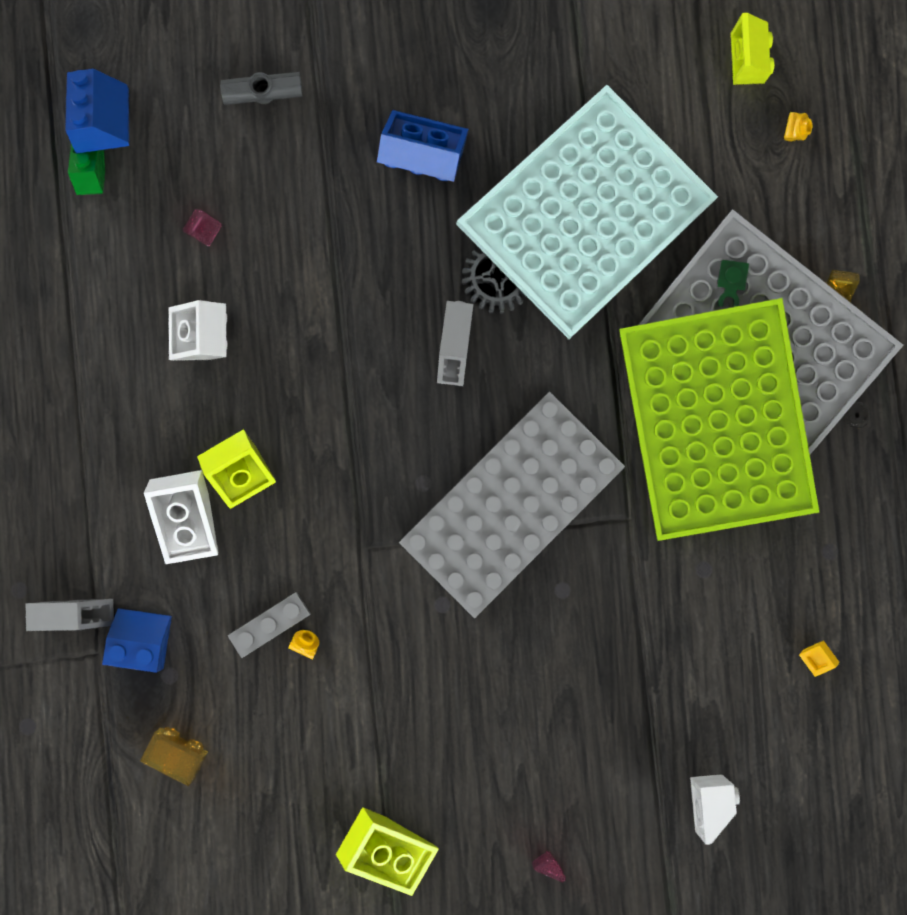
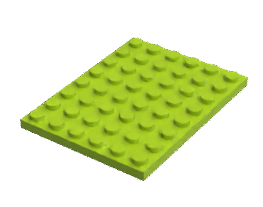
M783 298L619 329L657 541L820 513Z

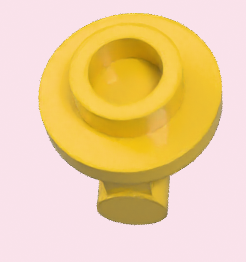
M790 112L784 140H805L812 132V120L806 113Z
M300 630L294 634L288 649L313 660L319 646V639L311 631Z

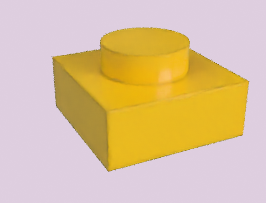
M824 640L802 650L799 654L815 677L836 668L840 663Z

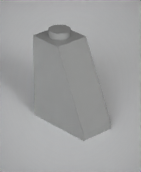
M447 301L439 353L437 383L463 386L473 304L463 301Z
M113 599L26 603V631L84 630L111 626L114 620Z

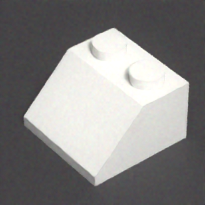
M198 300L169 307V360H212L226 357L228 345L226 340V304Z
M723 775L690 777L695 832L705 844H712L736 815V805L740 803L739 791Z

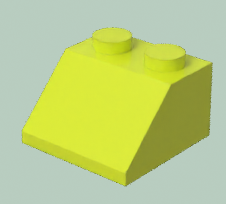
M749 13L741 14L731 32L733 85L765 83L774 71V59L770 58L773 34L768 30V22Z
M244 429L197 456L204 476L230 509L276 482L258 449Z

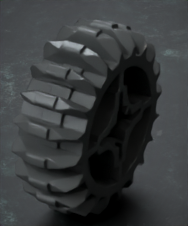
M473 250L472 256L475 260L467 258L465 263L470 268L462 269V274L469 276L462 279V285H471L465 289V294L470 295L474 293L470 302L474 304L480 299L479 309L483 310L485 305L488 304L490 305L489 313L494 312V306H499L500 314L504 313V305L506 304L510 311L515 308L513 301L519 305L523 304V299L520 295L527 296L518 287L511 294L504 297V285L512 281L498 267L497 272L499 276L505 278L501 279L499 289L496 280L490 278V276H494L496 268L492 260L491 269L488 272L475 276L479 266L490 258L482 250V254ZM477 284L492 287L496 297L486 295Z

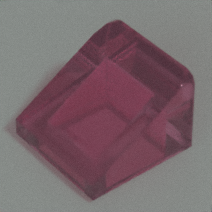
M195 209L183 232L209 247L223 224L202 210Z
M550 851L545 852L532 862L535 871L562 883L566 880L563 869Z

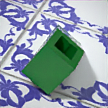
M71 144L68 175L76 195L103 194L105 180L104 150L76 154Z

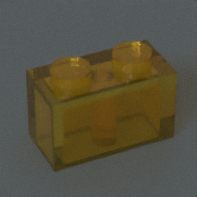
M172 728L158 729L151 738L140 762L189 786L195 780L208 751L204 750V746L195 740L189 739V741H186L179 737L180 733Z

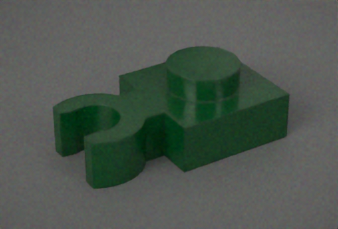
M721 260L717 287L724 288V293L718 298V307H723V301L726 297L733 299V307L739 306V297L736 292L737 290L745 291L749 263Z

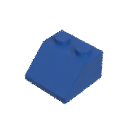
M118 608L106 637L102 665L155 673L163 670L172 616Z

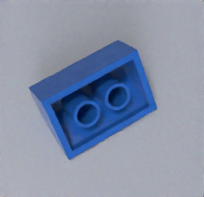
M95 69L67 72L65 131L76 154L129 146L128 85Z
M392 110L381 133L377 162L385 164L389 168H401L409 170L414 174H425L436 177L441 181L449 180L454 182L463 154L468 129Z

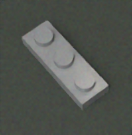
M295 592L229 634L228 637L240 657L243 658L308 617L311 613L298 592Z

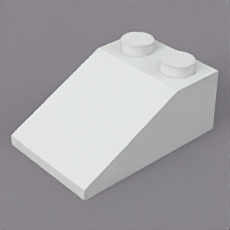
M202 470L150 479L144 491V496L165 564L218 555L209 493Z

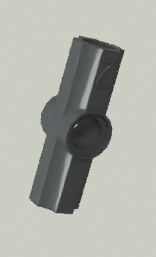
M257 72L251 77L221 80L220 84L224 105L248 102L267 104L276 99L303 97L300 72L272 75ZM259 85H268L267 90L264 92L256 91Z

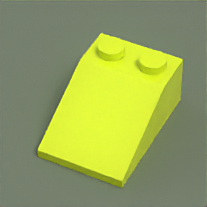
M362 807L338 849L336 856L345 871L412 896L439 848L389 818Z

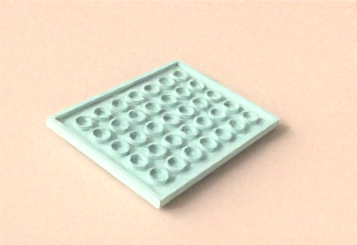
M606 85L458 219L456 225L570 339L705 211L718 196Z

